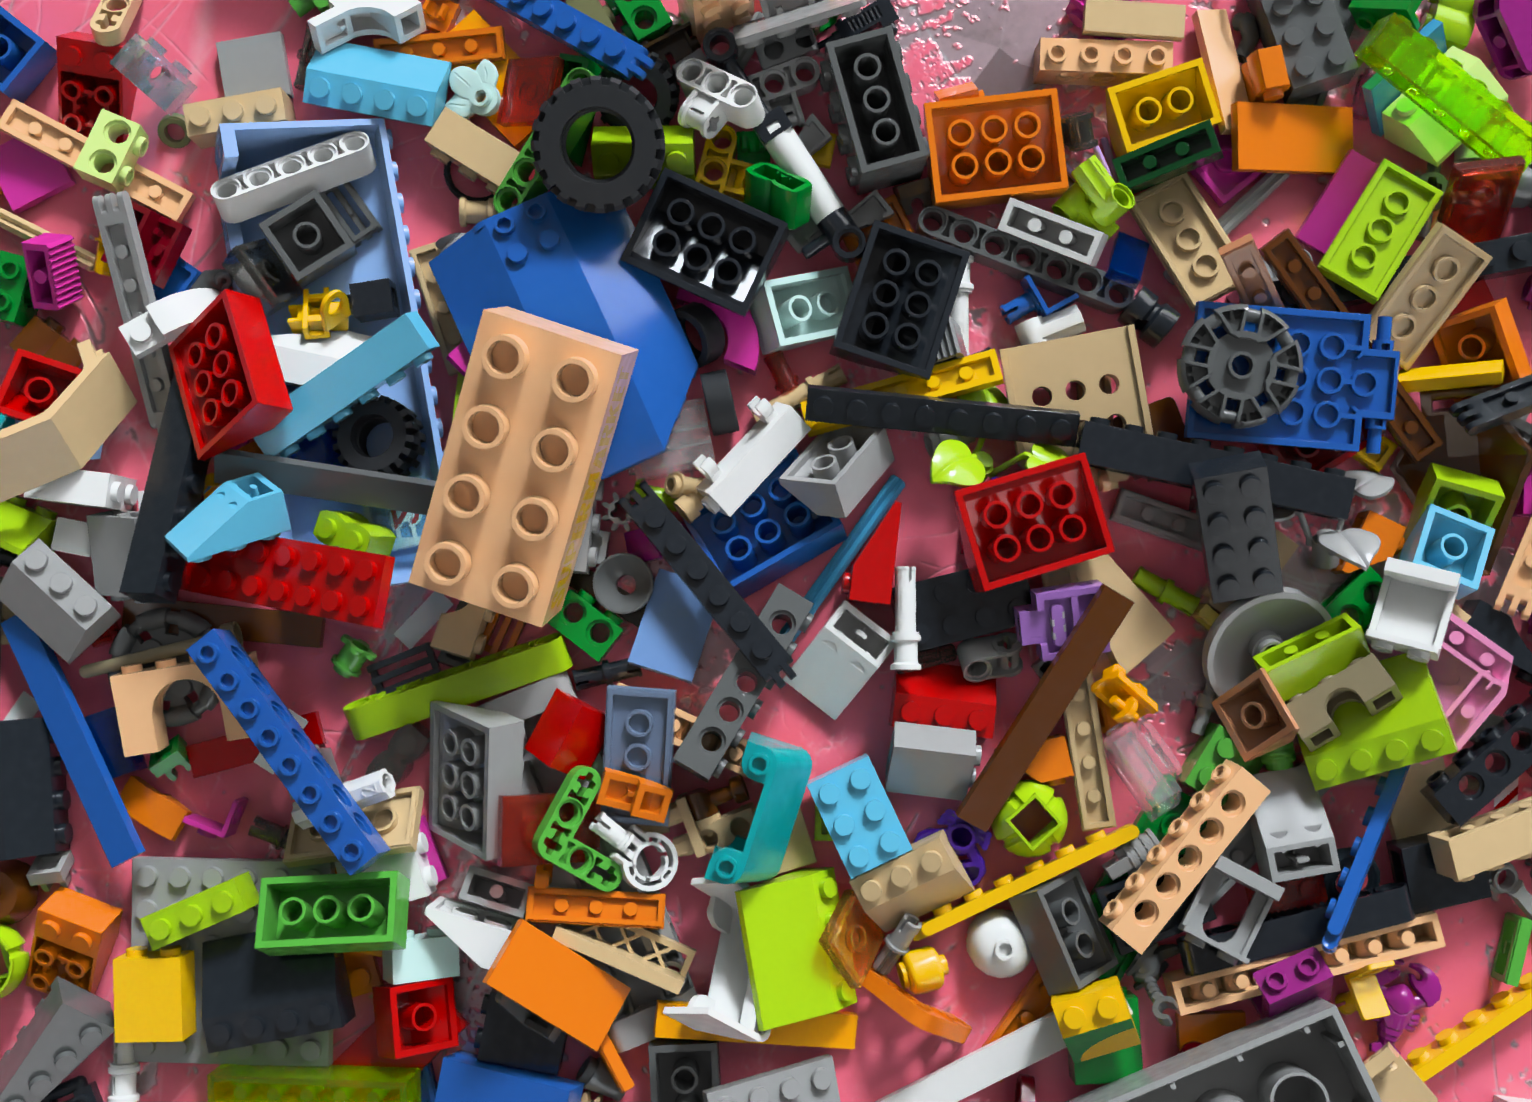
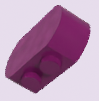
M1475 0L1473 18L1499 75L1509 80L1531 76L1532 0Z

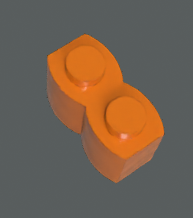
M1277 45L1257 49L1246 58L1247 62L1240 66L1249 102L1275 103L1278 99L1284 97V92L1290 88L1282 46Z

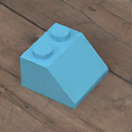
M1429 504L1404 543L1399 560L1461 574L1460 586L1456 599L1459 600L1478 590L1495 529L1434 504Z

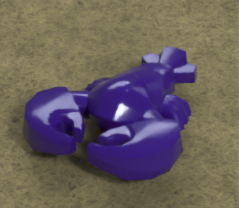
M947 809L940 816V819L937 820L939 825H947V827H928L917 834L913 843L944 829L948 841L954 848L957 856L967 855L968 859L960 861L973 886L981 882L986 873L985 860L981 856L976 844L978 843L986 851L988 845H990L992 833L988 830L984 832L957 817L954 810Z

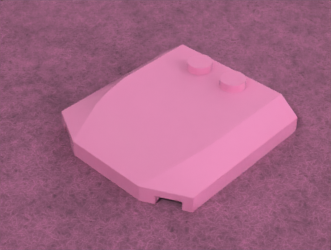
M1452 613L1438 661L1429 659V662L1426 664L1458 750H1461L1506 696L1514 656ZM1367 643L1370 653L1373 652L1379 661L1404 653L1393 650L1392 653L1379 652L1372 649L1371 644ZM1441 757L1433 758L1419 763L1425 765Z

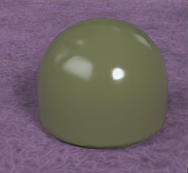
M170 113L161 119L157 131L159 138L164 144L172 148H182L189 144L191 139L187 136L184 115ZM177 124L181 126L185 136L181 140H174L168 134V125Z

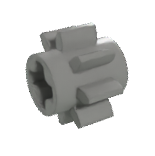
M613 492L614 501L611 504L602 502V505L608 508V514L604 515L601 519L603 521L611 519L614 522L611 527L612 531H616L619 525H624L625 530L629 532L631 530L629 523L632 522L630 516L626 513L627 519L624 521L619 517L613 516V513L618 510L617 505L619 504L618 500H620L619 495ZM627 493L625 499L630 503L631 496Z

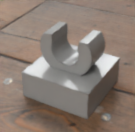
M71 850L36 856L26 875L30 886L40 885L45 892L50 891L53 883H60L61 886L67 888L71 881L69 871L75 861Z

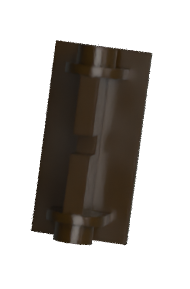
M690 21L684 25L680 23L672 25L664 32L663 36L655 40L646 39L639 43L650 54L652 52L658 54V58L662 61L666 60L668 62L666 56L671 54L675 63L701 48L697 37H691L692 28Z

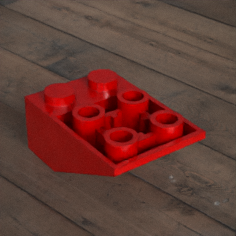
M74 31L56 36L59 123L88 137L102 109L131 120L140 76L139 42L124 40L115 46H102L95 42L93 34ZM128 134L118 136L115 143L125 142Z

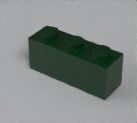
M1208 119L1112 159L1120 183L1127 186L1133 194H1136L1224 158L1212 123Z

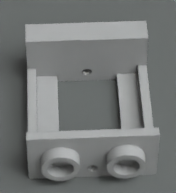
M1220 855L1202 878L1178 929L1186 932L1184 939L1202 949L1205 944L1218 949L1216 956L1236 966L1238 961L1249 964L1250 959L1246 958L1273 901L1280 900L1285 888ZM1225 875L1255 891L1232 938L1225 942H1216L1205 934L1203 919Z

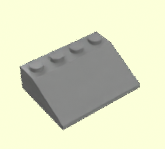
M437 700L430 702L429 830L485 861L521 851V836L523 832L521 815L523 804L524 720L502 711Z

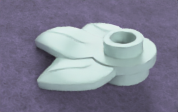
M484 59L479 63L476 70L467 66L454 68L450 73L449 83L455 94L445 106L465 119L470 118L474 114L479 116H492L496 114L501 107L502 99L499 90L496 88L499 74L494 64Z

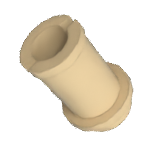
M675 472L666 478L664 483L665 492L674 499H678L684 494L686 496L689 493L695 494L698 491L696 487L704 478L687 477L680 472Z

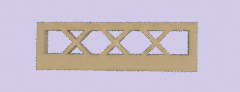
M557 925L552 938L564 946L677 995L681 991L696 953V949L650 929L620 928L623 939L610 943L603 939L599 929L600 926H588L580 930L571 925ZM626 929L634 932L635 934L628 936ZM594 930L596 936L589 934L587 932ZM641 936L651 940L655 952L646 956H640L634 952L630 941ZM626 943L628 950L619 947V945ZM657 943H660L667 947L659 949ZM676 950L687 955L680 972L666 967L662 954ZM657 957L659 963H656L650 959Z

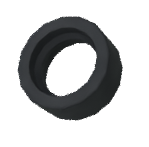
M691 302L675 309L674 311L699 368L717 360L724 351L725 335L722 324L712 309L703 303ZM686 320L692 323L698 331L702 344L701 352L689 341L685 328Z
M726 369L700 374L713 435L718 436L739 431Z

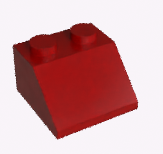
M18 348L0 387V414L20 421L41 414L51 406L83 369Z
M453 977L398 985L384 984L372 987L378 1057L400 1059L459 1046Z

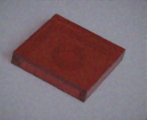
M559 56L509 59L496 123L503 127L533 126L534 119L537 120L541 111L539 109L543 102L547 101L553 95L552 92L560 87L565 60Z

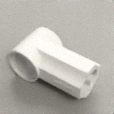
M1076 304L1046 317L1037 316L1028 319L1014 327L1021 346L1080 335L1086 332L1084 319Z

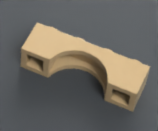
M469 603L460 610L441 613L430 646L435 650L474 661L476 654L481 655L484 650L487 636L483 635L487 622H493L496 612Z

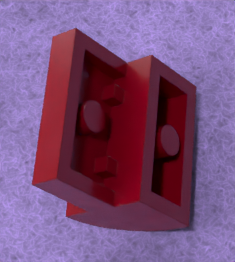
M132 202L152 284L164 289L192 229ZM104 251L101 261L108 264Z

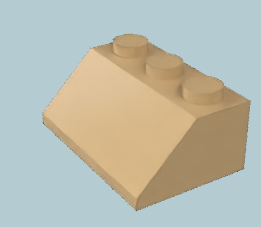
M944 829L912 843L913 850L849 880L864 912L885 933L895 929L905 913H910L918 918L975 891L959 857L950 845Z

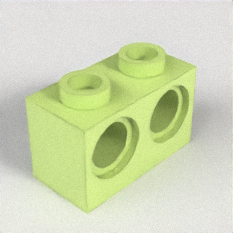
M102 109L73 168L83 180L115 193L123 191L124 187H128L134 178V167L138 158L143 157L147 152L149 136L140 124ZM122 134L129 135L125 142L115 143L118 136ZM114 163V167L110 172L101 173L104 165Z

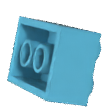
M866 753L808 780L807 787L851 879L913 850L876 770Z

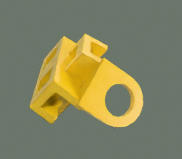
M323 287V293L310 294L309 288L303 289V304L288 305V310L292 317L288 318L287 321L293 334L303 333L305 340L331 338V331L349 330V316L351 315L347 295L340 290L329 291V287ZM335 298H339V299H340V302H332V301H333Z

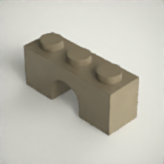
M1372 652L1366 657H1359L1353 660L1346 669L1336 675L1323 678L1316 687L1308 692L1293 696L1286 706L1300 728L1297 733L1310 752H1313L1341 735L1333 720L1334 713L1340 705L1346 702H1358L1363 704L1370 714L1374 716L1401 700L1403 696L1396 683Z

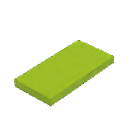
M1384 158L1317 265L1318 270L1326 278L1374 305L1381 297L1444 192Z

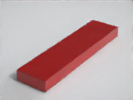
M314 711L300 715L309 721L303 730L314 745L326 743L319 712ZM226 735L186 746L194 779L254 763V760L260 753L250 738L227 741Z

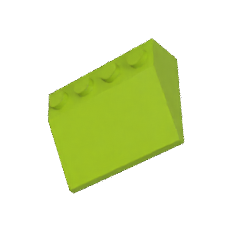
M1407 653L1380 660L1379 662L1396 683L1403 698L1374 716L1370 714L1363 704L1358 702H1346L1340 705L1334 713L1333 720L1341 735L1313 752H1310L1297 733L1301 751L1315 791L1457 752L1458 746L1426 663L1407 658Z
M834 867L803 868L735 891L759 1031H766L830 1014L857 1003Z

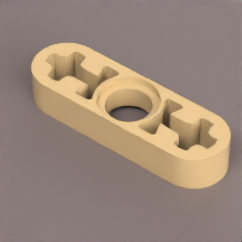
M101 0L90 21L95 42L102 46H115L123 42L143 0Z

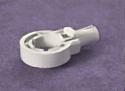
M603 811L594 818L598 822L592 821L589 829L608 842L614 851H617L611 852L609 857L620 865L622 878L628 885L638 890L656 891L671 882L677 871L678 854L674 844L666 836L656 832H644L635 824L631 825L628 828L629 831H627ZM652 845L658 852H666L667 856H660L661 865L654 875L650 877L641 876L636 868L638 854L643 848ZM635 878L643 881L656 880V882L649 885H642L635 880Z

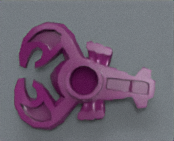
M1396 959L1394 963L1395 965H1403L1404 961ZM1409 963L1408 967L1416 970L1421 977L1418 980L1414 974L1407 973L1408 981L1417 994L1416 996H1413L1411 990L1405 984H1396L1388 988L1384 986L1397 978L1401 973L1400 970L1394 969L1389 972L1386 969L1375 974L1390 1010V1015L1372 1019L1378 1021V1041L1369 1044L1370 1051L1377 1052L1388 1042L1396 1049L1394 1045L1399 1040L1403 1030L1406 1029L1409 1032H1414L1419 1023L1420 1014H1413L1414 1010L1432 1007L1440 1000L1442 988L1438 977L1430 968L1420 963Z

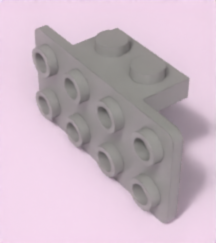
M759 0L764 17L733 27L736 45L752 48L764 43L763 38L775 34L777 38H784L795 34V28L807 24L809 28L825 25L829 22L828 18L841 14L842 18L857 15L861 12V7L867 5V1Z

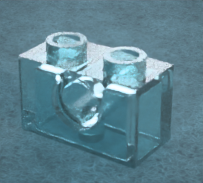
M135 33L109 63L166 113L172 116L197 88L188 79L192 73L176 59L171 64L164 57L167 50L152 37L146 41ZM161 66L160 74L156 78H151L152 70Z

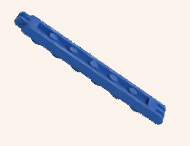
M486 0L627 81L632 76L644 81L647 73L640 68V65L649 70H652L655 66V62L648 57L649 51L645 47L560 0Z
M1411 765L1390 770L1388 777L1381 776L1374 792V795L1379 796L1376 807L1368 806L1362 822V825L1367 826L1363 838L1356 836L1350 851V855L1355 857L1351 869L1343 868L1337 886L1343 889L1338 900L1331 898L1325 913V918L1330 919L1322 940V950L1326 954H1333L1337 950Z

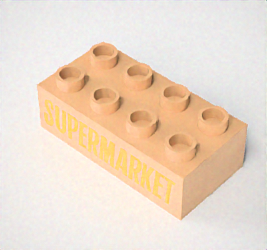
M508 306L483 309L409 583L541 628L562 610L637 359L638 349Z

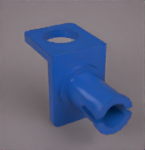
M1028 274L1020 282L1024 294L999 306L1002 316L1015 310L1004 318L1007 324L1011 325L1014 321L1032 311L1042 317L1058 312L1075 303L1079 295L1075 293L1048 308Z

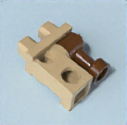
M742 775L730 778L729 786L711 791L705 788H697L678 795L675 802L671 803L668 827L684 822L687 833L674 837L672 840L678 857L696 854V857L699 858L712 853L715 845L719 847L728 846L734 841L736 835L748 837L756 811L753 802L722 815L718 809L719 805L732 799L736 803L750 800Z

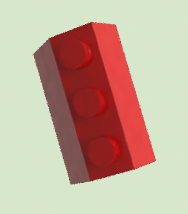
M918 661L921 664V670H895L889 717L890 726L894 727V722L898 721L976 731V737L993 739L997 708L996 678L981 682H970L964 678L961 666Z

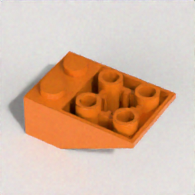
M60 886L37 910L25 986L49 994L51 984L59 976L95 994L119 934L123 909Z

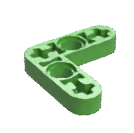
M579 765L573 767L565 777L533 836L532 848L542 859L592 887L605 892L613 891L622 880L620 865L573 838L601 785V777L594 768ZM580 775L586 776V780L589 782L587 788L582 787L581 783L577 781ZM569 792L575 793L576 796L582 797L581 801L572 797H568ZM570 802L574 807V815L571 820L563 822L559 817V810L563 804ZM554 823L565 828V831L563 833L559 832L557 829L551 828ZM546 837L556 843L554 849H547V846L544 844ZM576 850H582L585 854L584 864L578 869H573L570 864L571 855ZM594 865L607 870L611 875L609 880H604L602 876L592 872L591 870Z

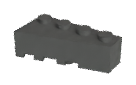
M57 976L51 984V991L46 999H41L36 1006L34 1017L17 1034V1042L13 1048L7 1050L0 1060V1102H41L114 1032V1016L111 1003Z

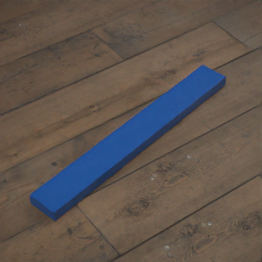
M16 615L0 623L111 867L119 866L145 852L144 846L54 650Z

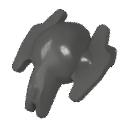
M1156 942L1149 945L1142 955L1137 953L1125 973L1127 976H1133L1136 982L1133 987L1136 991L1143 987L1145 988L1153 1003L1152 1012L1158 1023L1163 1026H1172L1173 1021L1171 1017L1167 1014H1162V1012L1167 1008L1177 1010L1178 1004L1171 996L1163 995L1157 981L1169 966L1168 962L1164 960L1179 954V949L1176 944H1164L1158 947Z

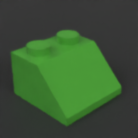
M1209 722L1204 736L1199 737L1174 779L1197 793L1211 779L1212 771L1226 759L1242 766L1250 774L1259 773L1264 764L1261 763V757L1244 762L1226 728L1220 724ZM1228 794L1223 797L1221 806L1227 802Z

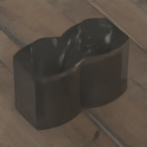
M418 721L401 727L391 738L388 750L381 752L371 761L366 775L385 768L388 773L393 775L396 786L404 782L410 775L414 762L423 758L430 751V731Z

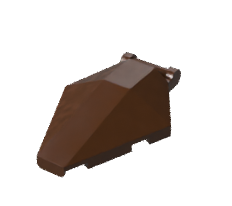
M1494 385L1421 391V412L1444 444L1418 464L1411 463L1403 450L1400 449L1390 469L1413 506L1431 462L1499 481L1505 499L1491 528L1495 529V533L1482 576H1488L1491 573L1530 472L1532 448L1510 422L1469 436L1464 430L1465 426H1460L1456 421L1457 417H1453L1449 413V408L1433 410V401L1473 397L1494 389Z

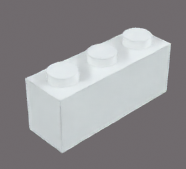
M1011 197L997 228L1093 267L1097 266L1109 237L1103 232Z

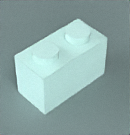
M437 926L427 927L426 933L414 934V930H407L406 949L382 950L383 980L392 985L460 976L459 946Z

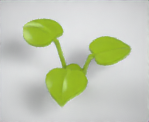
M996 386L957 396V399L1008 404L1007 398ZM979 438L972 454L968 446L963 442L949 439L942 441L934 451L930 464V483L949 484L966 488L983 483L987 477H996L998 473L1021 460H1027L1025 468L1029 469L1069 456L1056 445L1035 443L1031 447L1030 453L1023 452L994 468L993 458L988 453L981 451L986 438Z

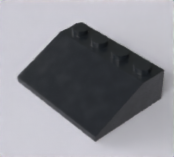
M664 167L620 260L745 317L789 236L788 223Z
M874 220L829 354L860 365L929 380L971 252Z
M256 931L202 943V1023L208 1054L342 1028L356 1016L343 952L269 956L254 949Z

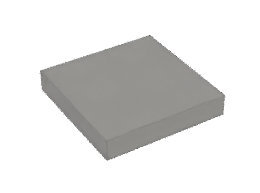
M281 31L216 42L225 97L281 87L290 98H294L284 35Z

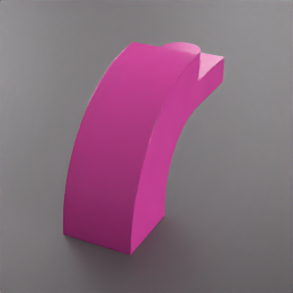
M679 288L676 296L678 305L684 306L691 302L703 303L712 309L719 318L728 337L724 364L755 376L759 362V337L750 312L748 311L746 316L742 317Z

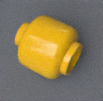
M931 946L909 950L906 955L901 956L900 962L896 964L902 988L904 990L908 989L914 995L940 989L944 984V975L949 974L948 963L944 954L938 955Z

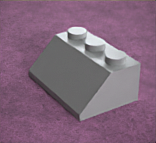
M852 425L817 435L778 479L780 485L817 515L847 518L895 460L886 428Z
M39 538L11 562L0 584V601L68 664L72 663L121 617L119 612Z

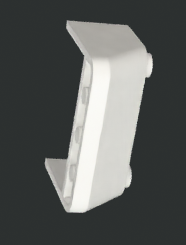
M704 877L692 878L691 885L710 896L707 917L712 927L721 932L708 996L694 995L687 1007H664L663 1014L696 1031L748 1042H764L770 1036L771 1029L766 1031L758 1030L735 891L750 885L747 883L721 884Z

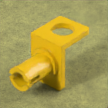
M1394 960L1369 964L1344 975L1349 991L1336 996L1335 1004L1346 1002L1345 1005L1337 1007L1338 1010L1344 1015H1350L1358 1011L1362 1021L1389 1016L1390 1010L1375 974L1395 966Z

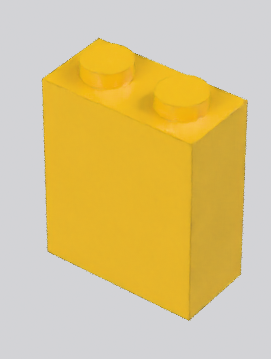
M180 945L164 946L159 948V951H148V946H134L127 948L126 953L113 959L115 1043L183 1042L197 1032L194 950H181Z

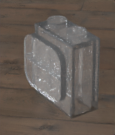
M703 397L684 402L678 421L675 422L670 434V441L665 452L629 468L630 476L636 475V480L643 482L644 480L666 479L669 475L675 473L686 475L698 471L692 463L701 454L706 458L711 457L716 462Z
M1146 720L1141 724V732L1133 721L1126 725L1119 723L1106 732L1107 737L1104 738L1105 756L1149 820L1152 822L1179 805L1182 789L1177 781L1181 779L1182 767L1154 726Z

